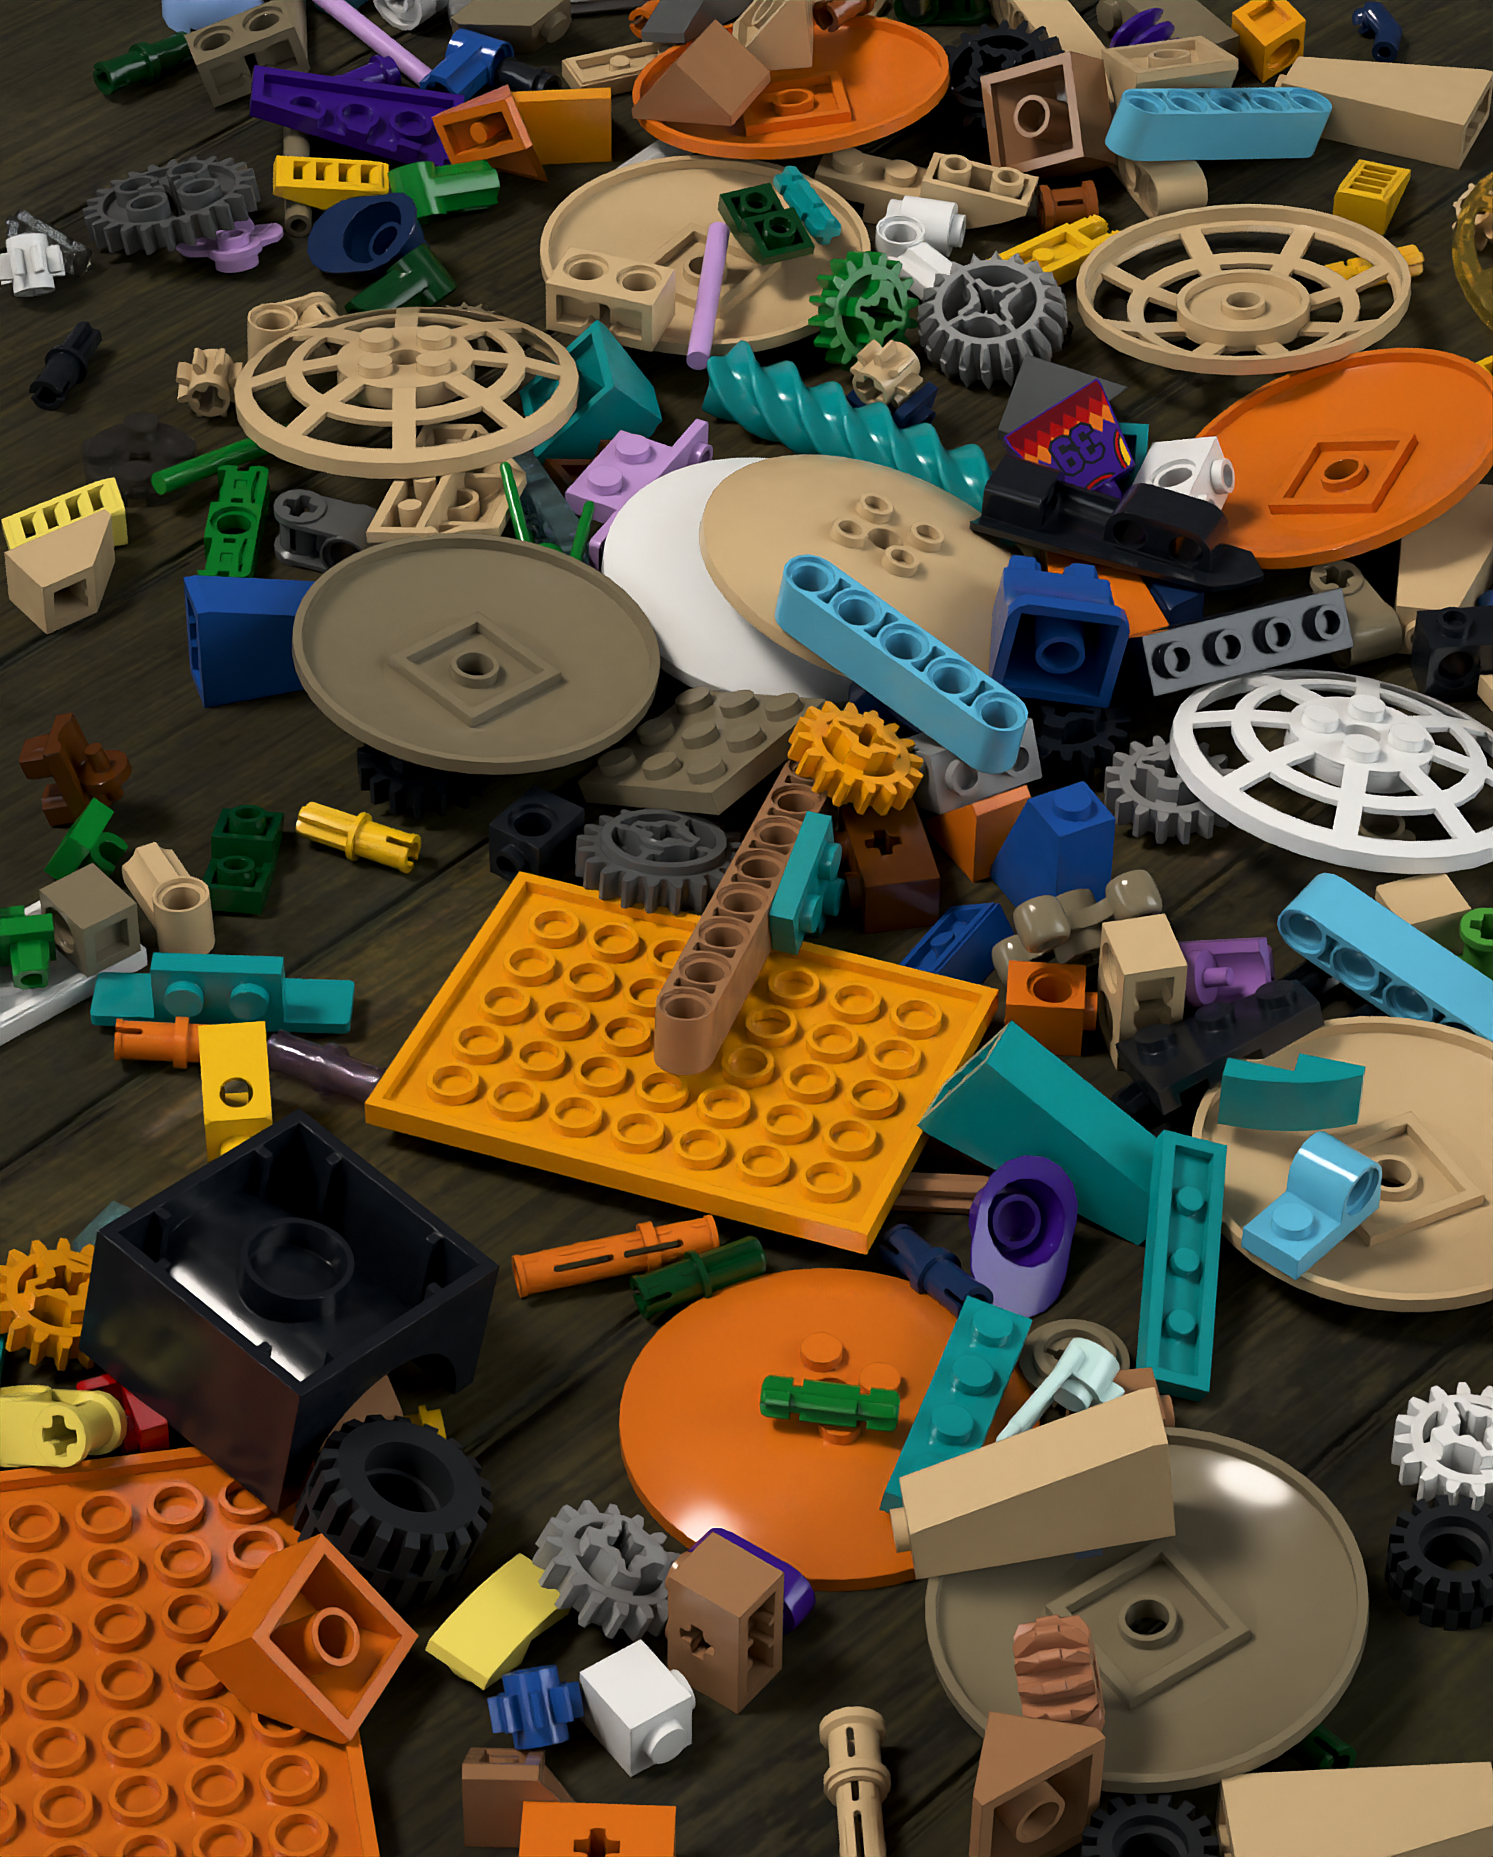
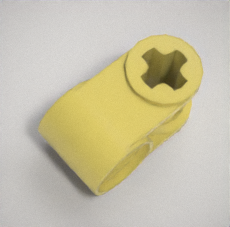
M17 1385L0 1388V1467H70L79 1464L87 1455H102L113 1452L122 1444L126 1436L127 1420L125 1411L119 1401L109 1393L99 1390L51 1389V1387L45 1385Z

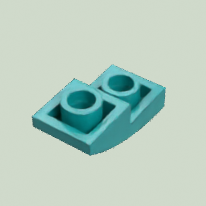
M1299 1053L1295 1070L1292 1071L1228 1058L1222 1075L1217 1124L1270 1131H1312L1357 1124L1360 1115L1366 1066Z

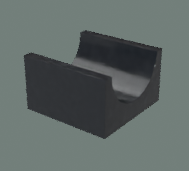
M299 1108L97 1230L79 1350L141 1402L164 1417L171 1427L273 1512L278 1514L297 1501L303 1480L314 1457L336 1424L368 1389L392 1370L411 1360L453 1395L473 1383L500 1266Z

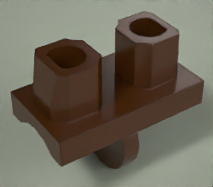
M73 712L56 715L50 734L25 739L19 755V764L27 779L36 780L53 777L56 782L55 784L45 786L41 798L42 810L50 826L74 824L93 797L109 807L113 801L123 797L124 790L121 785L128 780L132 773V765L124 752L119 750L104 751L100 743L88 744Z

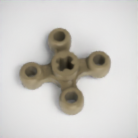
M1132 870L1113 878L1106 885V898L1098 903L1092 890L1077 889L1056 897L1053 895L1038 896L1020 904L1013 913V923L1017 934L1001 940L992 948V962L1002 985L1007 989L1009 960L1048 963L1056 958L1058 963L1087 965L1086 968L1097 963L1099 964L1102 923L1161 913L1162 899L1153 877L1145 870Z

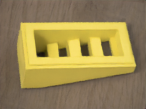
M115 477L96 481L1 519L8 549L11 550L106 509L112 517L114 547L128 544L125 507ZM36 533V535L29 538L25 536V534Z

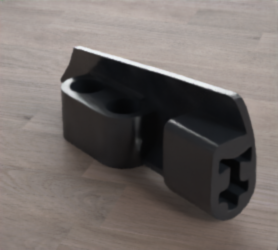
M1009 454L1004 456L985 485L981 516L974 521H970L969 528L978 532L1210 593L1238 589L1263 582L1264 574L1251 551L1227 544L1228 520L1216 505L1208 501L1146 483L1132 485L1120 499L1065 482L1064 471Z

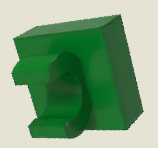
M93 797L68 830L43 871L59 880L75 872L78 866L81 869L93 863L109 877L116 868L113 864L117 863L128 848L126 842L119 836L109 832H102L114 811Z

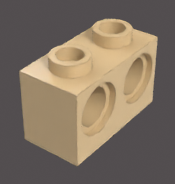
M569 246L546 281V329L579 336L598 319L609 329L620 345L652 352L675 316V268Z
M1165 913L1102 923L1097 981L1098 1003L1096 1023L1116 1071L1124 1070L1120 1064L1116 1043L1133 1038L1138 1030L1153 1024L1169 1025L1183 1020L1188 964Z

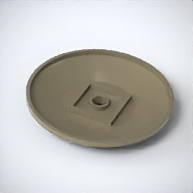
M439 533L425 538L411 536L374 545L347 557L322 574L309 588L296 612L292 633V657L301 685L323 714L338 727L367 745L396 758L422 766L468 774L505 775L539 772L563 767L604 751L631 732L647 713L657 690L661 662L656 634L647 616L631 596L609 577L593 567L554 549L527 541L487 534Z
M1164 1427L1169 1446L1176 1536L1102 1548L1103 1556L1075 1559L1076 1553L928 1578L925 1595V1623L930 1655L937 1676L948 1698L963 1719L984 1739L989 1711L1023 1716L1014 1669L1013 1636L1019 1624L1035 1622L1037 1617L1059 1614L1060 1617L1079 1615L1091 1629L1092 1641L1095 1644L1105 1708V1724L1101 1731L1106 1737L1101 1791L1130 1794L1169 1793L1220 1783L1221 1779L1250 1772L1270 1762L1298 1744L1312 1732L1337 1705L1350 1685L1361 1661L1369 1621L1367 1575L1354 1535L1341 1513L1329 1498L1306 1476L1262 1449L1237 1439L1211 1432ZM1141 1618L1162 1620L1167 1624L1162 1631L1152 1635H1141L1129 1628L1132 1623Z

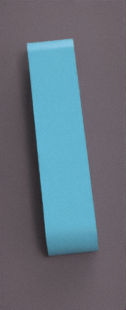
M1299 87L1128 89L1121 96L1106 135L1105 144L1115 154L1134 161L1308 158L1315 152L1331 113L1332 104L1323 95Z
M807 554L793 557L785 564L774 617L777 624L786 633L972 768L983 773L998 774L1006 772L1013 767L1017 760L1028 717L1026 705L1019 697L831 562L820 556Z
M1330 873L1317 875L1278 916V930L1286 944L1390 1017L1411 1018L1439 1023L1464 1030L1493 1042V980L1345 879Z

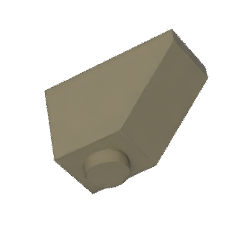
M472 0L451 17L453 34L458 29L464 28L509 42L513 47L514 53H534L547 42L553 43L560 39L568 30L570 23H572L570 0Z

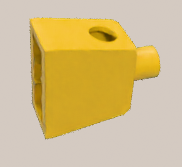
M265 1021L198 1026L208 1163L273 1124ZM235 1080L243 1081L248 1085V1092L225 1094L224 1085Z

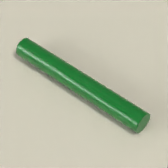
M290 423L283 424V426L287 427ZM248 437L153 473L151 477L152 486L158 494L163 495L216 475L217 469L220 466H240L271 453L260 448Z

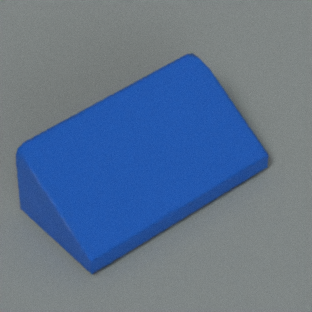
M1000 903L951 906L899 965L980 985L994 969L991 956L992 948L1001 940L1015 934Z

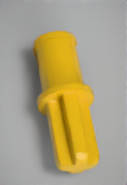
M309 802L301 808L298 814L296 832L300 837L345 851L346 857L349 860L357 861L359 857L407 874L414 867V863L408 861V857L417 860L421 849V837L419 835L409 834L373 822L372 816L369 813L361 812L358 816H354L315 802Z

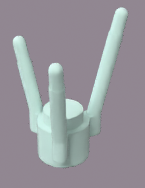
M1073 1338L1053 1371L1012 1417L1008 1425L997 1436L996 1442L1032 1429L1054 1400L1064 1408L1077 1413L1088 1409L1089 1406H1096L1123 1396L1125 1393L1124 1389L1113 1382V1379L1120 1370L1116 1358L1108 1350L1095 1342L1083 1338Z

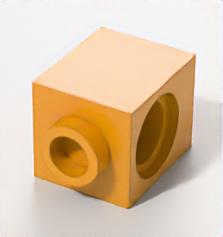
M1287 0L1249 1L1232 12L1231 29L1240 35L1238 58L1264 83L1293 64L1298 56L1303 57L1305 18Z

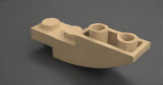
M849 148L824 154L815 172L814 179L828 186L846 200L863 203V222L878 224L881 219L886 217L888 204L891 199L903 200L904 196L908 195L957 203L958 214L966 215V229L999 224L1025 216L1037 188L1039 177L1021 173L1019 170L1011 167L999 168L970 161L966 157L956 154L945 155L934 152L928 168L914 166L905 160H889L862 153L855 148Z

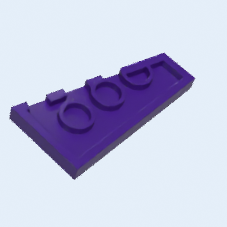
M254 65L249 116L405 164L433 161L435 167L451 165L431 117L464 103V95Z

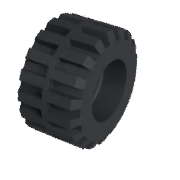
M381 1414L367 1415L364 1422L354 1418L343 1423L340 1431L334 1430L327 1438L295 1506L297 1511L293 1517L294 1530L301 1533L297 1542L299 1543L322 1533L392 1608L406 1609L409 1601L419 1607L432 1604L436 1596L444 1598L453 1590L456 1582H459L492 1515L493 1503L489 1501L492 1490L489 1481L479 1477L482 1468L476 1459L466 1457L462 1453L464 1447L453 1438L447 1440L437 1434L439 1429L424 1423L423 1427L412 1424L410 1418L397 1415L394 1416L393 1420H387Z

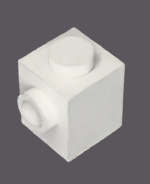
M641 1639L580 1672V1693L585 1715L580 1717V1720L630 1777L654 1764H662L672 1760L683 1748L692 1744V1710L696 1705L692 1688L678 1670L673 1669L669 1671Z

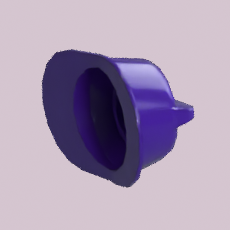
M1022 1155L1005 1161L990 1175L987 1184L977 1192L969 1213L968 1226L972 1237L970 1247V1271L972 1277L990 1288L994 1297L993 1305L1027 1318L1045 1311L1059 1296L1066 1277L1072 1237L1077 1220L1078 1200L1073 1182L1061 1166L1045 1157Z

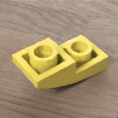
M519 1553L486 1579L459 1605L430 1638L425 1650L448 1665L455 1675L485 1690L502 1678L503 1674L509 1673L520 1665L531 1640L568 1615L571 1607L559 1610L554 1605L560 1593L557 1589L542 1588L538 1582L545 1570L533 1565L532 1560Z

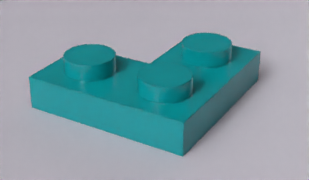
M811 811L806 812L768 914L773 950L797 955L804 935L820 938L828 915L837 916L840 912L846 883L844 879L838 878L842 845L834 843L832 816Z

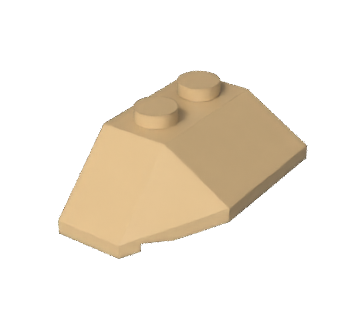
M436 423L424 425L416 438V447L460 442L489 433L481 424ZM510 458L503 462H508L511 465L520 497L527 484L526 473L513 458ZM502 462L471 471L443 476L394 479L366 531L367 543L372 547L395 539L411 536L425 538L439 533H474L501 536L511 516L500 472Z

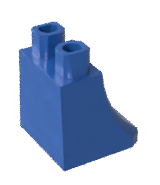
M1013 555L1009 560L1008 567L1003 569L992 612L989 677L1019 697L1108 708L1130 634L1129 621L1125 611L1114 604L1110 582L1098 578L1094 565L1073 563L1064 568L1063 574L1041 571V564L1037 562L1035 557Z

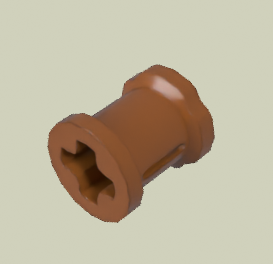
M1092 180L1082 181L1081 187L1050 190L1048 185L1037 186L1036 213L1041 233H1046L1052 230L1053 227H1058L1065 223L1070 225L1085 217L1088 218L1089 215H1099L1098 197L1094 182Z

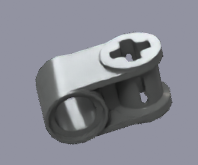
M296 489L282 493L274 502V516L280 523V534L274 542L275 556L281 563L287 566L325 573L338 562L371 547L367 543L366 531L377 510L368 505L353 504L321 496L310 490ZM305 507L309 509V512H305ZM291 545H296V550H293Z

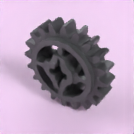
M650 808L635 811L622 809L620 810V815L614 818L606 815L599 816V825L586 824L584 826V835H577L576 877L584 878L583 887L585 889H599V899L601 900L621 897V908L626 909L636 903L645 904L646 913L651 914L659 906L667 907L674 915H679L681 911L689 910L704 912L705 906L710 902L741 845L740 833L738 831L724 832V822H711L703 818L701 813L691 814L682 811Z

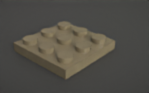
M703 686L688 689L679 694L675 699V704L662 715L640 725L637 728V735L623 746L602 755L598 760V766L578 781L585 802L720 815L788 759L787 753L792 745L788 740L800 716L804 717L808 707L811 705L821 710L827 699L799 697L796 693H785L776 696L754 694L751 690L735 692L710 691L708 687Z

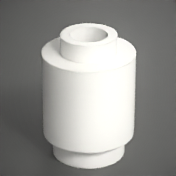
M905 195L903 200H890L886 216L904 214L920 220L925 228L924 241L943 256L949 257L953 247H962L966 230V215L958 214L957 203Z

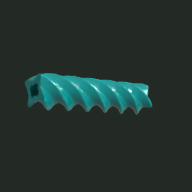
M740 340L727 355L711 356L708 359L709 386L702 404V411L719 419L736 422L746 431L762 439L781 442L798 455L847 457L902 471L953 494L980 513L982 512L984 488L994 471L990 468L980 446L967 444L952 450H946L932 424L924 422L905 429H899L887 405L879 401L859 408H852L842 386L838 382L829 381L814 387H806L802 382L796 365L788 360L768 367H761L754 356L752 347L744 340Z

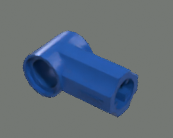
M460 28L453 34L448 43L445 59L419 82L420 89L464 95V102H467L485 84L499 87L494 82L495 69L504 57H514L513 47L509 42Z

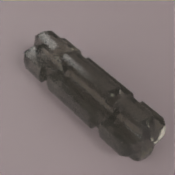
M18 210L14 216L9 215L5 224L8 226L6 231L8 238L29 233L46 234L48 246H60L66 273L73 277H80L85 271L90 272L94 265L91 261L93 252L89 247L75 241L72 237L43 220H39L26 210Z

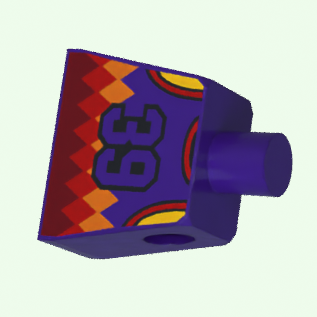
M1098 378L1003 437V446L1009 455L1062 470L1065 473V482L1120 499L1124 494L1117 483L1133 473L1135 469V463Z

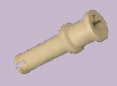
M860 1706L834 1710L821 1721L819 1735L820 1742L828 1750L830 1768L824 1775L823 1784L825 1795L837 1807L840 1857H862L861 1837H863L865 1857H886L881 1803H883L890 1792L891 1778L890 1772L881 1762L880 1746L886 1739L885 1720L881 1714L873 1709ZM848 1729H853L854 1740H848Z

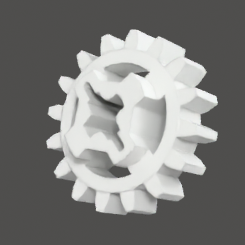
M1459 1382L1456 1394L1449 1396L1440 1387L1434 1386L1430 1389L1429 1403L1412 1397L1408 1403L1407 1415L1398 1414L1395 1424L1391 1463L1400 1466L1398 1481L1402 1486L1419 1483L1417 1501L1424 1498L1428 1502L1435 1498V1495L1448 1494L1449 1505L1457 1506L1459 1505L1461 1495L1473 1498L1471 1509L1479 1511L1484 1503L1493 1507V1386L1488 1385L1483 1390L1481 1396L1471 1394L1466 1382ZM1430 1436V1442L1424 1443L1425 1440Z

